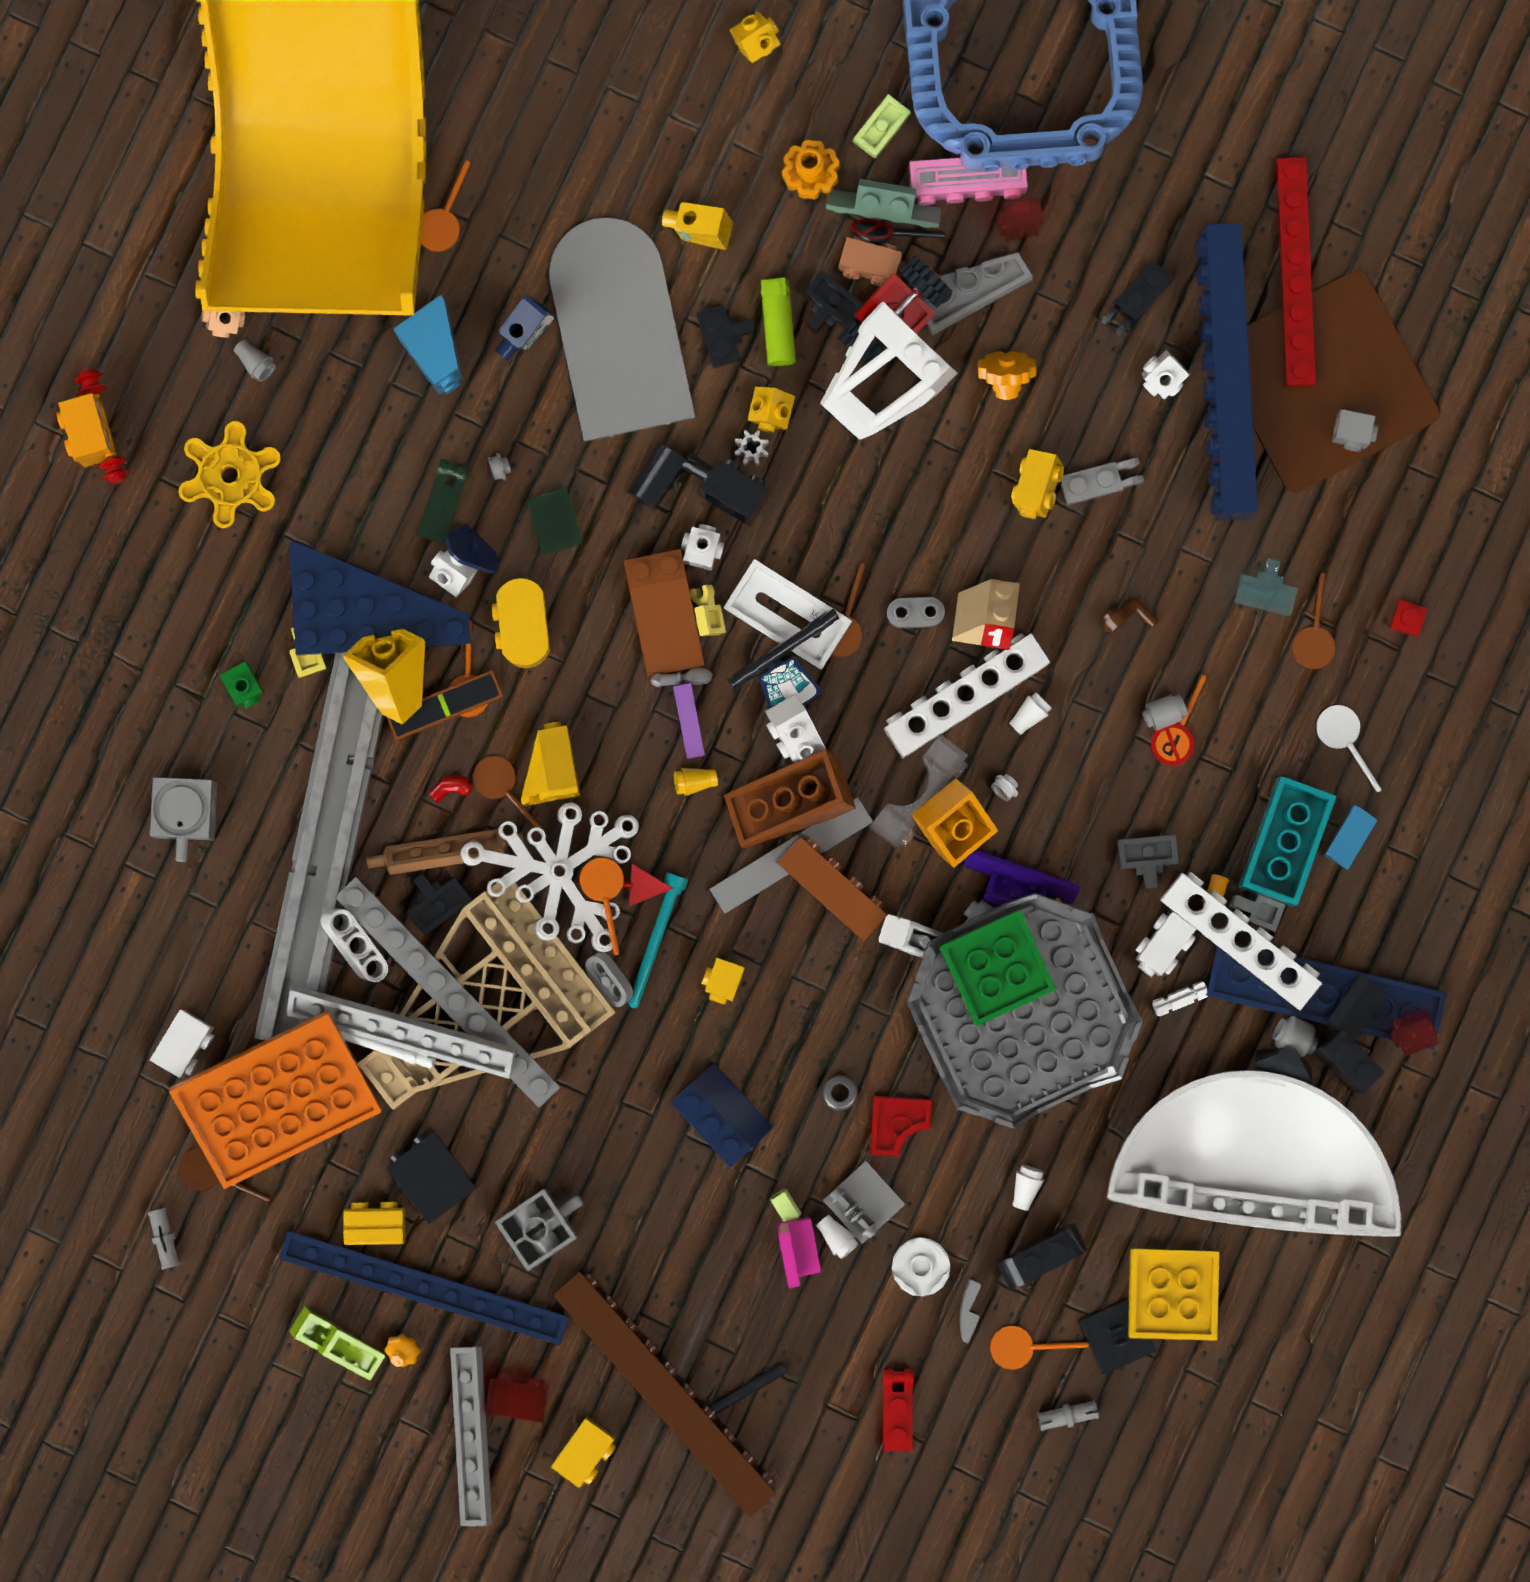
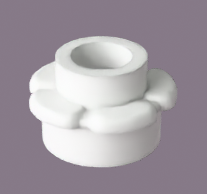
M1007 774L996 776L991 788L998 797L1009 801L1012 797H1017L1018 795L1016 790L1018 784L1011 776Z

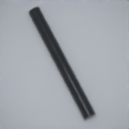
M780 1363L710 1404L709 1407L717 1415L788 1372L783 1363Z

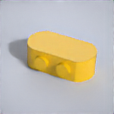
M522 578L510 580L499 589L496 594L497 603L492 604L493 620H499L500 632H495L497 650L502 649L504 657L517 667H535L541 664L550 653L544 593L531 580Z

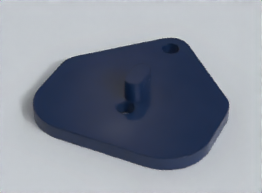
M463 525L446 536L448 552L457 562L487 573H495L498 570L499 563L495 550L470 526Z

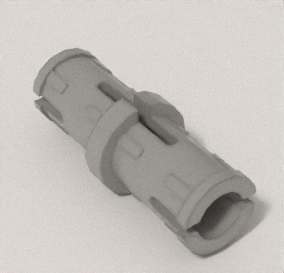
M166 1208L147 1212L154 1234L152 1242L157 1246L161 1269L180 1265L173 1241L176 1237L175 1233H171Z
M1095 1400L1073 1406L1064 1404L1062 1405L1063 1408L1037 1413L1041 1431L1067 1425L1069 1428L1074 1426L1073 1423L1095 1418L1099 1419Z

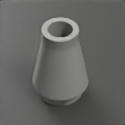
M246 339L240 341L235 346L234 352L238 355L252 379H257L260 382L264 381L275 371L276 365L273 363V358L250 344Z

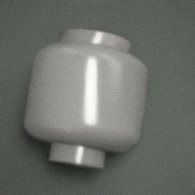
M1290 1016L1286 1020L1281 1019L1272 1035L1276 1048L1294 1047L1302 1057L1307 1053L1312 1054L1318 1044V1039L1315 1038V1027L1296 1016Z

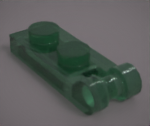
M441 459L417 536L445 545V538L449 534L470 467L464 465L458 467L451 465L448 460ZM447 475L456 478L454 486L444 483Z

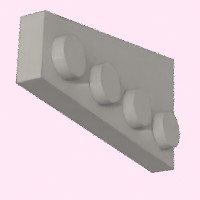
M1019 253L982 262V265L968 269L967 267L960 268L956 272L940 276L941 280L953 292L938 308L919 293L921 295L919 298L936 313L926 323V326L931 334L934 335L1033 280L1032 274ZM911 283L906 284L910 289L912 287L916 289Z

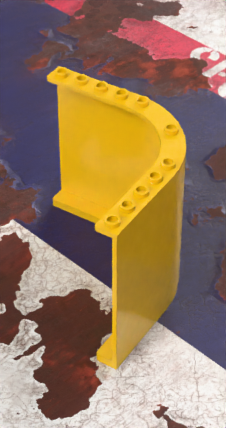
M196 0V2H201L199 7V24L204 25L205 28L202 29V46L208 49L205 52V68L211 71L208 74V90L213 91L215 109V136L211 137V153L215 154L213 198H208V214L210 218L205 219V235L207 239H202V256H204V260H199V277H201V281H196L195 286L196 298L201 299L202 310L414 316L424 218L423 183H425L426 173L425 76L419 0Z

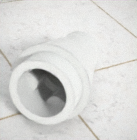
M1035 692L1032 696L1028 695L1015 717L1009 723L1022 735L1026 730L1049 716L1048 712L1052 707Z
M1021 1165L1020 1171H1016L1015 1193L1012 1204L1014 1207L1027 1211L1030 1209L1032 1201L1044 1182L1042 1178L1044 1172L1028 1165Z
M827 1215L816 1225L833 1255H838L840 1259L846 1257L859 1244L855 1240L856 1236L836 1222L830 1215Z

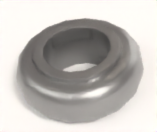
M838 1074L832 1076L823 1085V1100L833 1110H847L857 1100V1085L846 1075ZM839 1083L845 1085L849 1091L848 1097L842 1102L836 1101L831 1094L832 1088Z

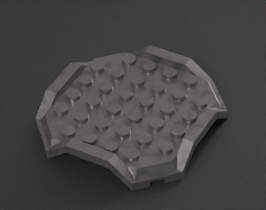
M1036 893L1004 903L951 928L928 942L906 1001L956 1109L984 1117L1012 1129H1017L1037 1114L1089 1089L1121 1080L1129 1060L1128 1056L1132 1045L1137 1039L1143 1022L1102 938L1094 914ZM1020 909L1056 990L976 1027L939 945Z

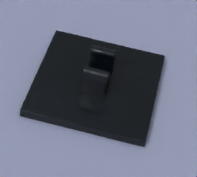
M1129 1298L1079 1320L1103 1375L1157 1351L1152 1339L1128 1337Z

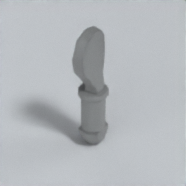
M702 667L692 668L685 674L677 672L660 675L658 673L651 677V684L659 688L661 686L682 685L684 683L702 685L711 681L712 673Z

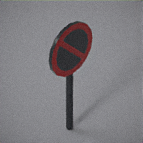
M871 219L854 221L851 224L850 230L856 237L873 242L886 241L892 236L945 238L946 236L944 232L893 230L889 225Z

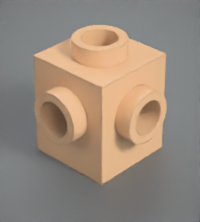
M202 312V322H206V328L212 330V335L229 338L230 333L237 334L238 327L243 328L245 312ZM222 313H227L225 319H219Z

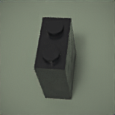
M1332 1030L1314 1050L1317 1057L1352 1092L1365 1093L1385 1073L1344 1030Z
M425 1131L412 1141L415 1146L407 1153L404 1149H401L389 1159L392 1164L387 1167V1170L427 1223L431 1224L478 1187L435 1131L429 1135Z

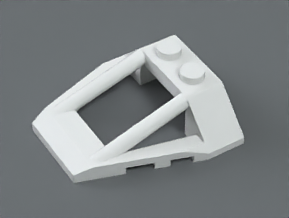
M882 301L862 322L857 331L859 335L853 347H849L845 354L847 358L840 372H836L820 403L860 440L875 434L925 405L956 376L957 372ZM876 336L887 349L851 375ZM897 356L921 381L883 410L874 414L851 390Z

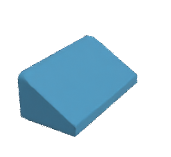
M1356 804L1352 805L1323 855L1348 870L1376 824L1377 819Z

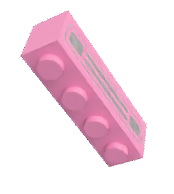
M960 158L910 161L909 163L910 187L916 188L914 202H918V205L921 206L935 204V200H946L947 203L953 204L963 202L964 198H975V201L992 200V196L1003 195L1004 199H1017L1021 197V194H1025L1027 190L1026 169L1014 170L1011 167H1006L994 172H985L983 169L973 170L965 167Z

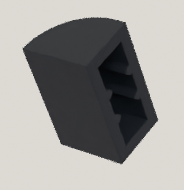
M658 444L626 493L653 511H656L683 471L682 465L687 459L673 450Z

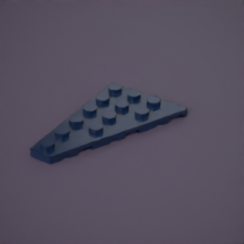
M289 542L296 656L346 653L362 637L374 635L377 639L392 636L391 631L404 629L423 638L425 647L471 644L469 614L297 542Z

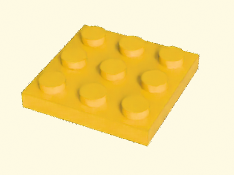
M1130 1249L1128 1337L1217 1340L1219 1251Z

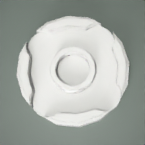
M918 1237L907 1240L899 1246L893 1256L892 1272L895 1281L902 1290L911 1295L926 1296L936 1293L944 1286L949 1278L950 1262L948 1254L940 1244L929 1238Z

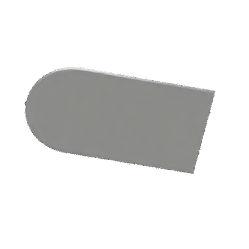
M593 218L574 227L558 243L551 259L549 273L584 442L694 419L693 404L663 265L655 244L640 228L616 218Z

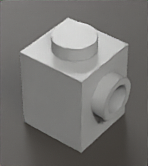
M1341 409L1336 416L1332 442L1343 444L1344 449L1360 452L1362 448L1366 449L1370 442H1375L1377 437L1378 425H1374L1376 416Z

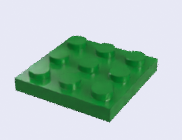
M1020 909L939 945L976 1027L1056 990Z

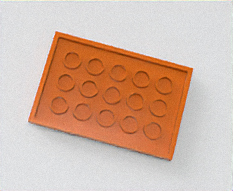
M328 1010L169 1088L170 1095L224 1189L382 1112L377 1098Z

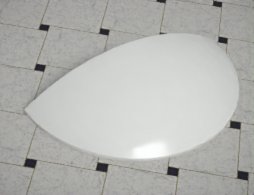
M1225 1072L1198 1079L1173 1091L1151 1108L1133 1128L1122 1146L1110 1178L1107 1199L1184 1217L1298 1232L1359 1236H1401V1215L1394 1178L1382 1151L1366 1127L1352 1112L1322 1090L1303 1081L1270 1072Z

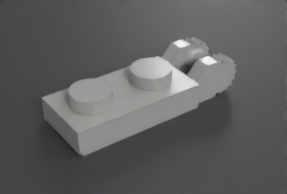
M1133 458L1117 464L1112 462L1063 475L1060 483L1066 505L1122 491L1123 488L1144 483L1143 475L1132 476L1121 481L1118 472L1140 465L1139 459Z

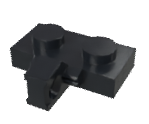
M824 271L820 272L803 294L815 304L811 310L816 314L808 322L809 325L807 326L815 334L818 333L826 322L832 326L836 321L846 329L852 321L856 322L858 320L853 314L863 305L861 301Z
M724 304L697 312L696 316L713 369L741 361L737 345L743 343L741 337L755 333L752 319L736 322L735 317L728 319Z
M422 873L413 880L422 892L416 896L420 903L409 910L408 914L423 934L426 935L470 903L472 899L455 877L443 886L438 881L432 885Z

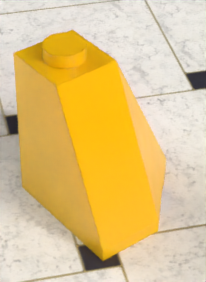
M404 629L391 631L392 636L377 639L374 635L362 637L343 655L344 660L381 714L403 725L422 707L425 641L423 638Z
M561 722L544 724V730H539L537 733L521 796L523 806L581 796L569 729L567 725L561 726Z

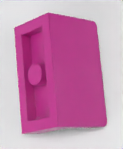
M810 1217L776 1223L788 1288L800 1286L798 1277L816 1274L821 1271Z

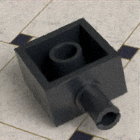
M690 453L687 461L685 460L682 465L683 470L685 469L703 480L700 487V495L703 499L749 527L768 498V489L765 487L766 482L753 474L747 477L741 473V467L729 459H726L725 462L718 459L711 466L693 453Z

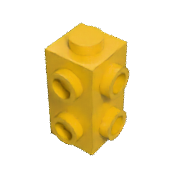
M1029 449L1027 457H1024L1021 461V477L1019 483L1013 487L1011 499L1021 516L1030 519H1036V516L1046 518L1048 510H1051L1054 506L1056 498L1054 491L1057 482H1061L1063 478L1064 466L1055 454Z

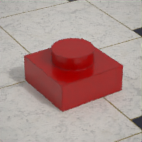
M1399 600L1390 629L1418 637L1428 608Z

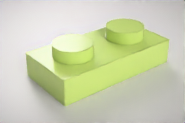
M888 94L853 138V142L876 159L911 115V111Z

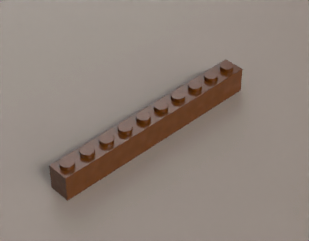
M580 1270L553 1296L750 1518L776 1494V1490L773 1487L776 1484L774 1479L765 1470L760 1473L753 1465L757 1461L746 1448L741 1451L734 1443L737 1440L735 1435L726 1426L721 1429L714 1421L717 1415L707 1404L702 1407L696 1401L695 1397L698 1395L688 1382H685L683 1385L675 1377L678 1371L668 1360L662 1362L658 1358L656 1353L659 1350L649 1338L643 1341L636 1333L639 1329L636 1323L628 1315L623 1318L616 1309L620 1306L609 1293L604 1296L597 1289L600 1285L597 1279L589 1271L584 1274Z

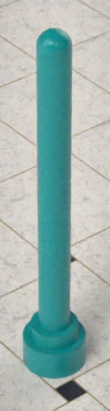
M666 873L664 883L673 889L666 891L632 989V999L628 1002L631 1008H637L640 1004L677 894L681 895L682 890L685 891L688 879Z

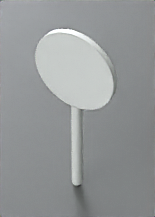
M1341 705L1325 709L1318 717L1316 724L1320 740L1331 748L1341 749L1348 747L1376 792H1380L1381 787L1353 745L1360 732V722L1357 715L1350 708Z

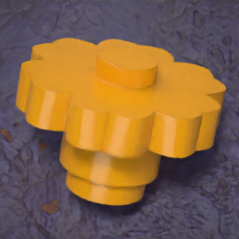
M805 140L802 147L792 146L789 149V153L783 158L786 167L782 170V177L786 182L787 188L789 190H797L800 198L817 199L820 191L830 193L833 186L838 183L836 172L840 168L839 160L833 149H824L822 141Z
M997 351L986 354L985 359L978 361V377L986 379V383L993 385V391H995L997 398L1003 400L1015 399L1021 390V384L1029 383L1030 378L1036 377V360L1028 358L1026 353L1017 351L1007 353Z

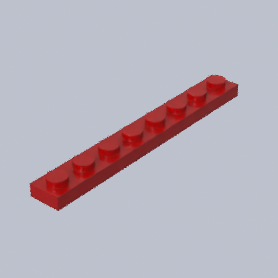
M1277 158L1276 174L1285 387H1311L1316 385L1306 158Z

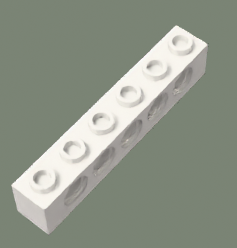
M1023 633L1012 639L1010 650H1005L1001 653L998 649L994 650L983 658L986 663L976 668L974 664L959 673L961 679L952 684L950 680L946 681L935 689L937 694L927 700L923 696L912 703L911 707L913 710L903 715L900 711L887 719L888 726L884 728V731L901 758L907 757L1047 667L1050 661L1033 635L1029 634L1024 637ZM1011 655L1018 656L1022 662L1021 668L1011 670L1006 664V658ZM985 671L994 672L997 676V683L993 686L984 684L982 673ZM966 686L972 690L973 698L970 701H962L958 698L957 690L960 687ZM937 702L945 703L949 708L948 715L945 717L936 716L933 712V705ZM920 718L924 722V730L920 733L912 732L908 726L909 720Z
M1181 872L1160 900L1294 1007L1301 1010L1322 984L1316 979L1320 974L1307 963L1303 967L1294 961L1297 955L1284 945L1280 949L1273 945L1270 941L1274 937L1264 929L1259 927L1257 930H1254L1247 924L1250 918L1236 908L1234 912H1231L1224 906L1227 900L1213 890L1211 894L1207 893L1201 888L1204 882L1192 872L1187 876ZM1194 894H1199L1204 898V905L1200 910H1191L1188 906V900ZM1221 912L1227 916V924L1223 928L1217 929L1212 926L1211 918L1214 914ZM1239 931H1247L1250 934V942L1244 947H1239L1234 942V937ZM1263 949H1269L1273 953V960L1268 965L1260 964L1257 959L1259 952ZM1288 967L1294 968L1296 971L1295 980L1291 983L1282 982L1281 972Z

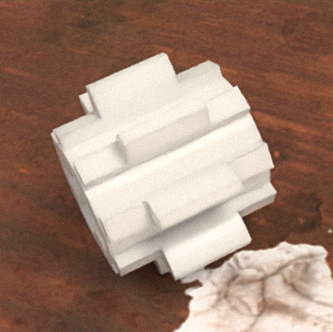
M744 430V438L735 439V443L740 448L734 452V455L744 457L743 465L748 464L749 461H754L758 466V458L760 456L768 457V452L763 448L769 444L768 439L761 440L759 438V430L754 435H749L748 431ZM748 442H752L754 446L759 445L756 448L755 454H752L750 450L745 451Z

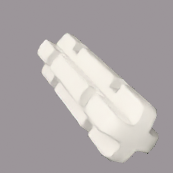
M1200 981L1192 984V988L1187 986L1168 994L1165 999L1160 997L1153 1000L1152 1005L1157 1016H1162L1169 1013L1168 1010L1170 1009L1175 1011L1194 1003V999L1199 1001L1208 997L1206 996L1208 991L1206 984Z

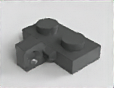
M1176 835L1117 840L1120 870L1136 869V875H1143L1145 890L1158 888L1157 874L1163 873V866L1179 864Z

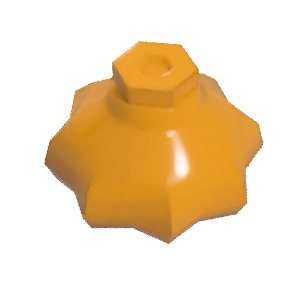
M404 1334L389 1337L388 1345L385 1347V1352L389 1356L390 1362L395 1366L402 1367L415 1364L417 1356L421 1352L420 1348L416 1345L415 1339L408 1338Z

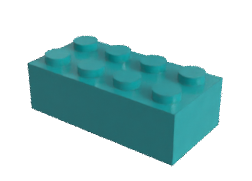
M1283 776L1276 778L1238 888L1254 894H1260L1290 907L1298 906L1336 796Z

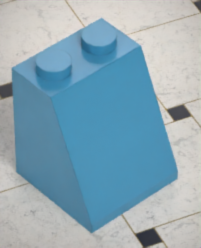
M440 295L417 311L414 316H410L394 328L401 344L439 395L443 392L449 394L460 385L459 381L462 379L449 310L443 297Z

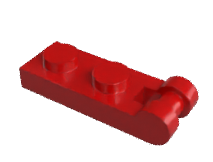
M883 1368V1451H913V1368H904V1371H893L892 1368ZM892 1383H904V1391H892Z

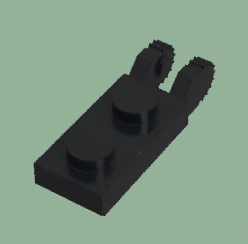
M1152 259L1115 301L1114 306L1101 322L1105 325L1111 323L1115 315L1121 310L1128 316L1116 329L1115 334L1121 337L1133 322L1136 323L1174 278Z

